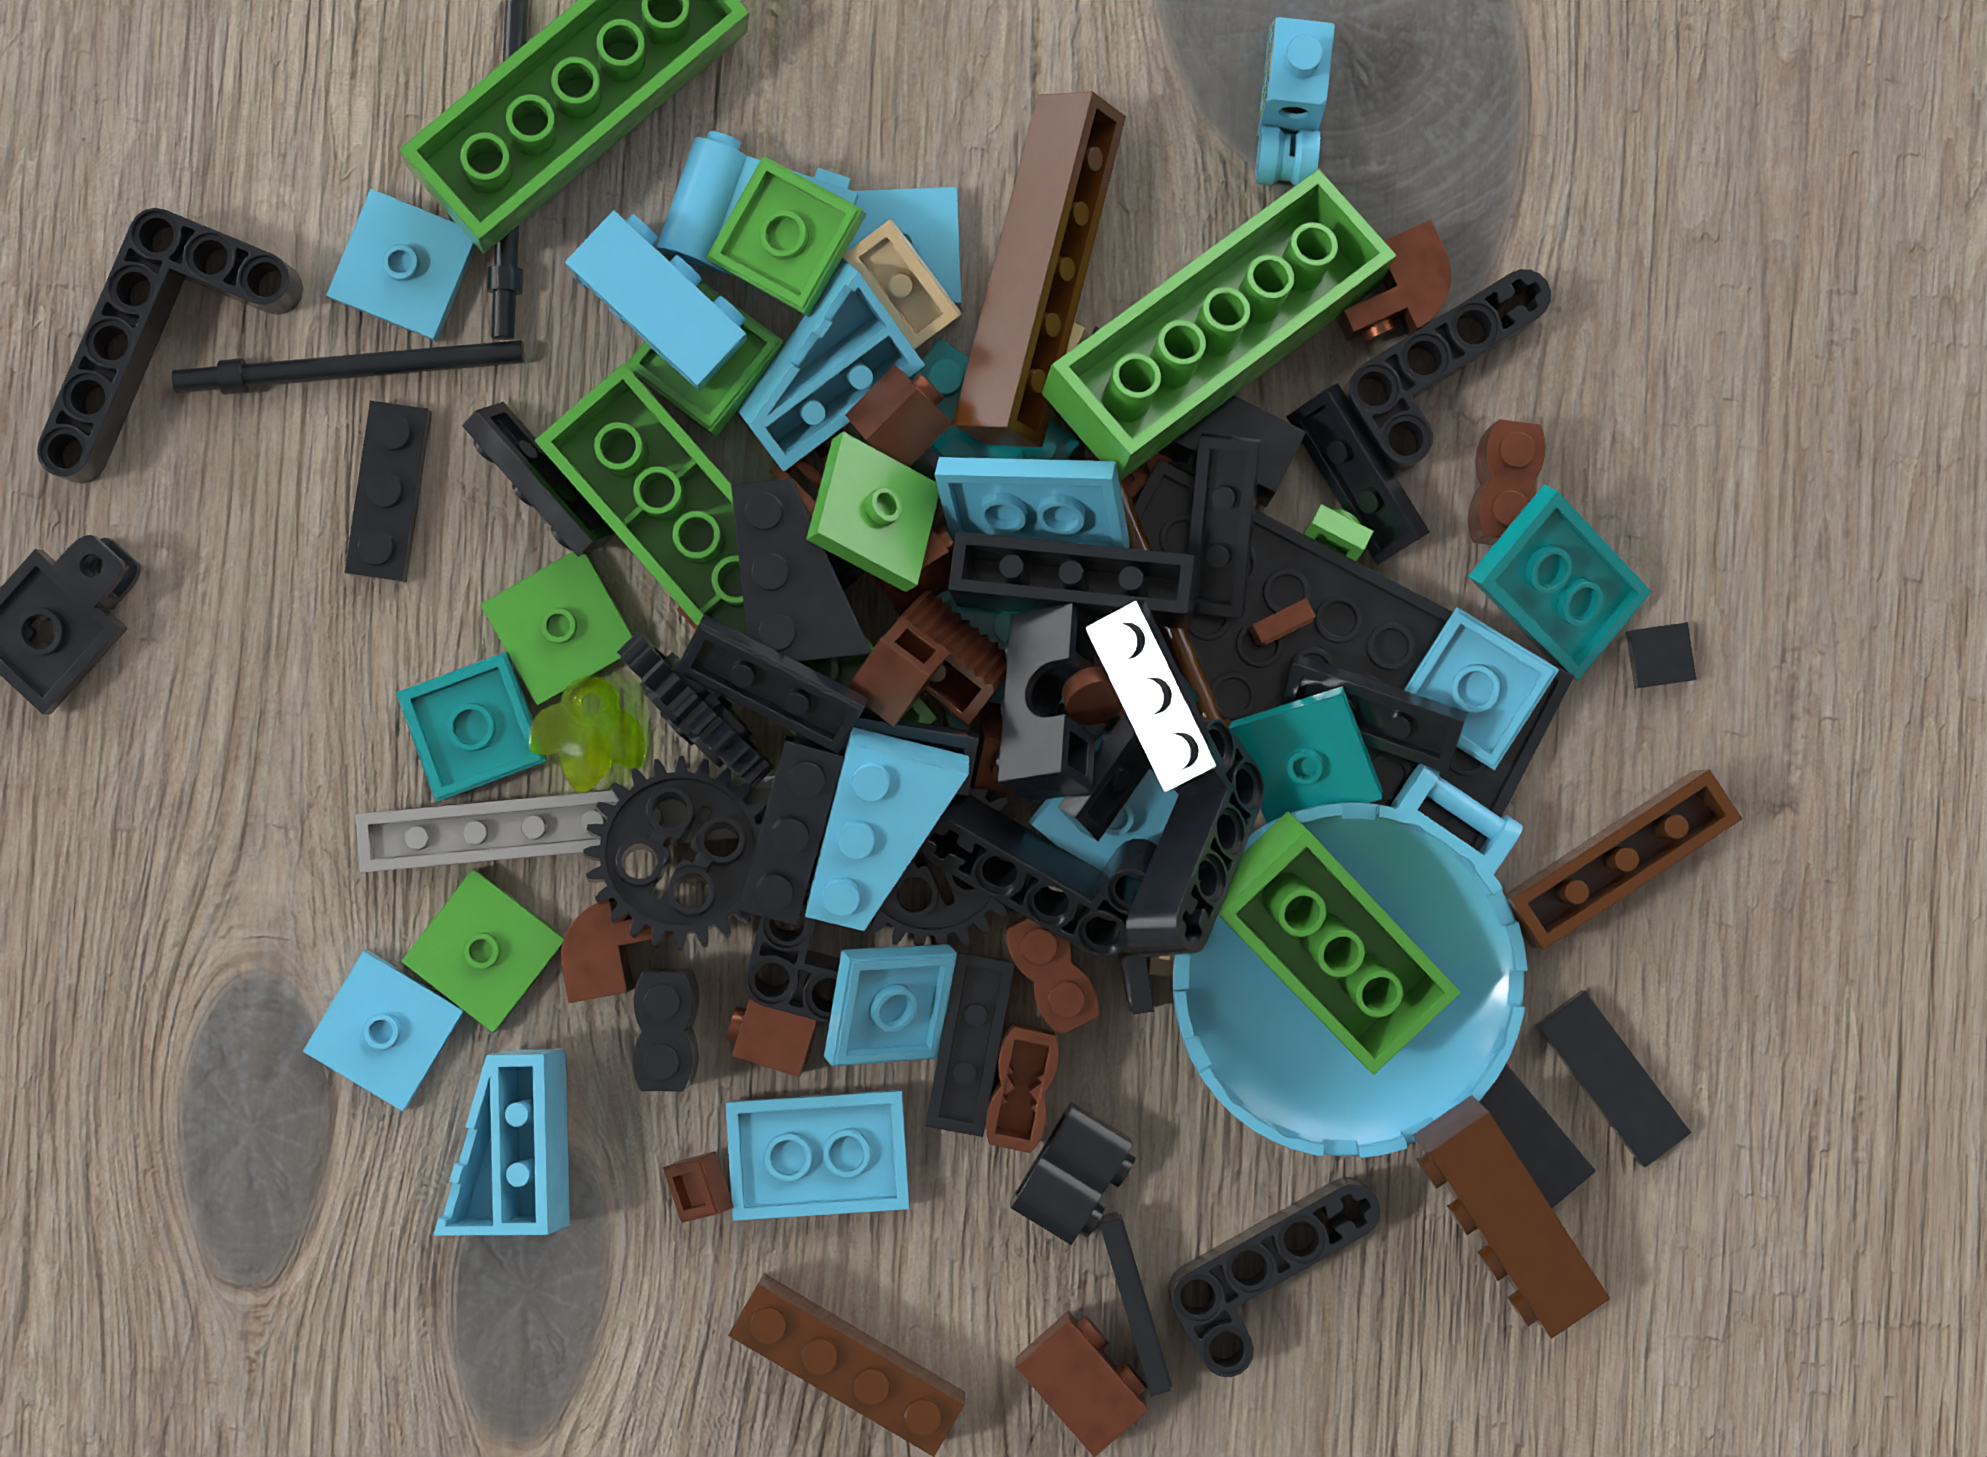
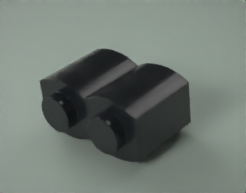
M648 969L641 973L634 992V1013L642 1032L634 1048L633 1070L637 1085L641 1091L683 1092L691 1085L695 1078L699 1063V1049L691 1026L698 1013L700 995L698 982L692 969Z
M1070 1102L1041 1152L1010 1201V1208L1072 1245L1079 1233L1088 1238L1105 1210V1207L1098 1203L1102 1194L1110 1183L1118 1188L1127 1177L1135 1162L1136 1157L1128 1153L1133 1145L1131 1138Z

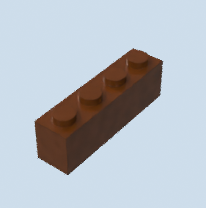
M1710 769L1694 770L1506 893V900L1510 905L1515 920L1519 922L1521 933L1529 945L1533 948L1545 950L1743 818Z
M1472 1095L1413 1135L1424 1151V1154L1416 1159L1418 1164L1436 1189L1444 1184L1447 1186L1455 1198L1453 1202L1447 1205L1449 1211L1467 1236L1476 1230L1486 1245L1477 1251L1478 1255L1497 1281L1505 1276L1516 1291L1507 1298L1527 1327L1537 1322L1552 1339L1610 1299L1489 1111Z
M765 1273L762 1275L728 1334L729 1337L935 1457L964 1407L965 1391Z

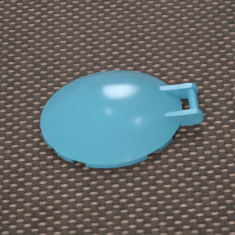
M1419 764L1390 807L1369 803H1333L1313 806L1291 813L1461 992L1375 1075L1364 1067L1219 915L1203 950L1194 954L1175 955L1173 965L1175 1014L1181 1038L1193 1065L1214 1096L1236 1118L1273 1142L1316 1156H1323L1324 1154L1365 1158L1407 1149V1145L1417 1141L1413 1136L1416 1132L1472 1095L1479 1102L1497 1080L1511 1055L1524 1017L1525 1007L1522 1006L1525 971L1528 969L1525 945L1519 922L1515 920L1510 905L1502 892L1503 888L1494 874L1518 840L1523 825L1508 815L1500 818L1440 777V770ZM1426 796L1488 837L1479 851L1418 811ZM1280 818L1252 832L1243 853Z

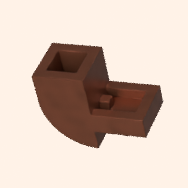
M1431 219L1384 240L1396 254L1394 261L1382 280L1387 291L1343 311L1337 321L1347 341L1363 335L1366 343L1376 340L1397 329L1398 326L1395 319L1399 317L1407 335L1410 336L1429 324L1440 311L1450 290L1451 265L1447 252Z
M616 901L601 905L596 903L590 906L573 921L565 935L561 951V964L568 1003L627 993L634 989L626 944L651 940L652 929L646 927L634 939L629 934L633 921L630 916H628L629 919L613 924L610 916L617 906Z

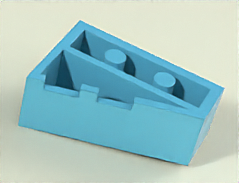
M613 210L565 261V264L573 278L585 289L589 288L609 307L612 314L622 323L625 322L646 341V344L700 391L747 341L746 333L740 328L746 319L722 296H719L712 302L696 287L702 278L681 257L675 255L669 262L652 245L659 238L637 216L632 214L625 221Z
M843 260L828 282L810 316L805 315L738 409V413L784 472L850 422L845 416L848 411L894 365L908 377H911L923 368L925 364L861 274Z
M853 727L847 743L817 861L805 917L865 931L969 775V756Z

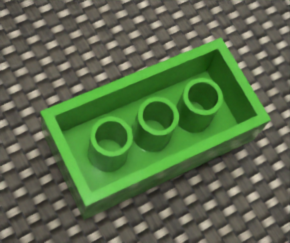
M1288 811L1242 854L1218 915L1373 1075L1461 993L1311 832Z

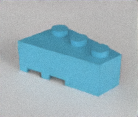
M566 1049L507 1050L486 1055L465 1126L468 1128L459 1162L454 1163L449 1182H452L443 1216L438 1217L433 1236L549 1235L570 1226Z

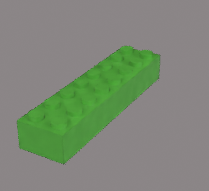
M623 362L534 441L697 626L705 614L747 636L731 484ZM866 638V640L868 641V644H869L871 650L873 651V649H874L875 647H874V646L872 645V643ZM867 658L805 666L848 687ZM920 698L901 718L933 725L939 721ZM788 729L795 736L796 732Z

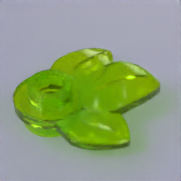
M584 676L571 682L564 690L560 703L549 706L538 713L531 725L529 734V751L531 753L548 755L558 753L560 766L565 778L573 789L579 793L587 792L597 785L610 769L612 761L626 768L639 769L645 754L644 736L639 722L629 713L620 709L619 696L615 688L605 679L595 676ZM590 694L596 695L601 703L599 712L592 717L587 716L582 709L584 698Z

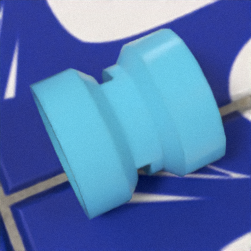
M1262 125L1256 155L1255 184L1273 186L1278 181H1289L1295 187L1317 171L1320 153V131L1302 129L1297 134H1286L1280 127Z

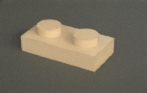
M892 218L848 250L843 256L861 274L913 349H916L962 314Z

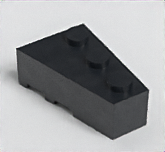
M782 479L731 485L747 636L803 665L868 658L872 650L826 550L806 540L811 518L793 480Z

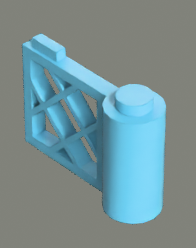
M708 131L706 138L694 137L656 246L659 252L671 258L678 255L689 265L705 269L711 268L733 276L713 265L705 258L761 161L740 152V141L716 131ZM817 168L814 178L793 171L856 206L859 195L858 192L849 190L851 178L821 168Z

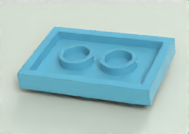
M939 457L935 478L948 532L953 542H955L957 531L1129 548L1130 540L1116 461Z
M902 1089L728 1100L725 1103L731 1199L734 1208H732L733 1221L906 1210L910 1208Z

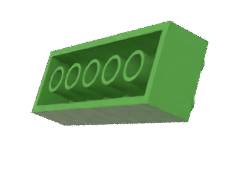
M577 0L399 149L404 163L478 249L485 254L748 32L749 12L739 0Z
M1318 169L1051 365L1042 395L1100 461H1116L1119 481H1121L1335 320L1344 310L1352 307L1376 289L1386 275L1396 254Z

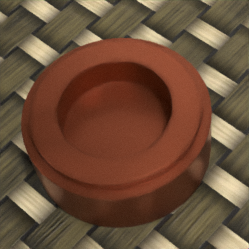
M1089 667L1080 670L1072 675L1063 686L1062 698L1067 713L1077 723L1084 725L1100 724L1116 716L1123 708L1105 667Z

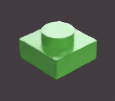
M1321 504L1303 534L1357 561L1373 531L1361 525L1359 520L1349 512L1341 509H1330Z

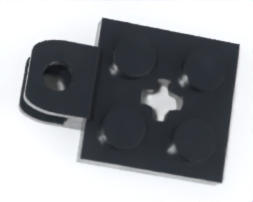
M86 535L76 540L57 561L53 560L44 550L34 549L0 587V676L43 715L52 714L127 631L128 628L108 609H114L133 588L140 576L141 565L113 539H99L94 535ZM101 562H102V563H103V569H102V571H101V573H100V564H101ZM36 619L42 622H48L49 620L54 622L55 629L53 632L55 639L52 644L43 642L36 646L32 641L37 634L36 630L32 627Z

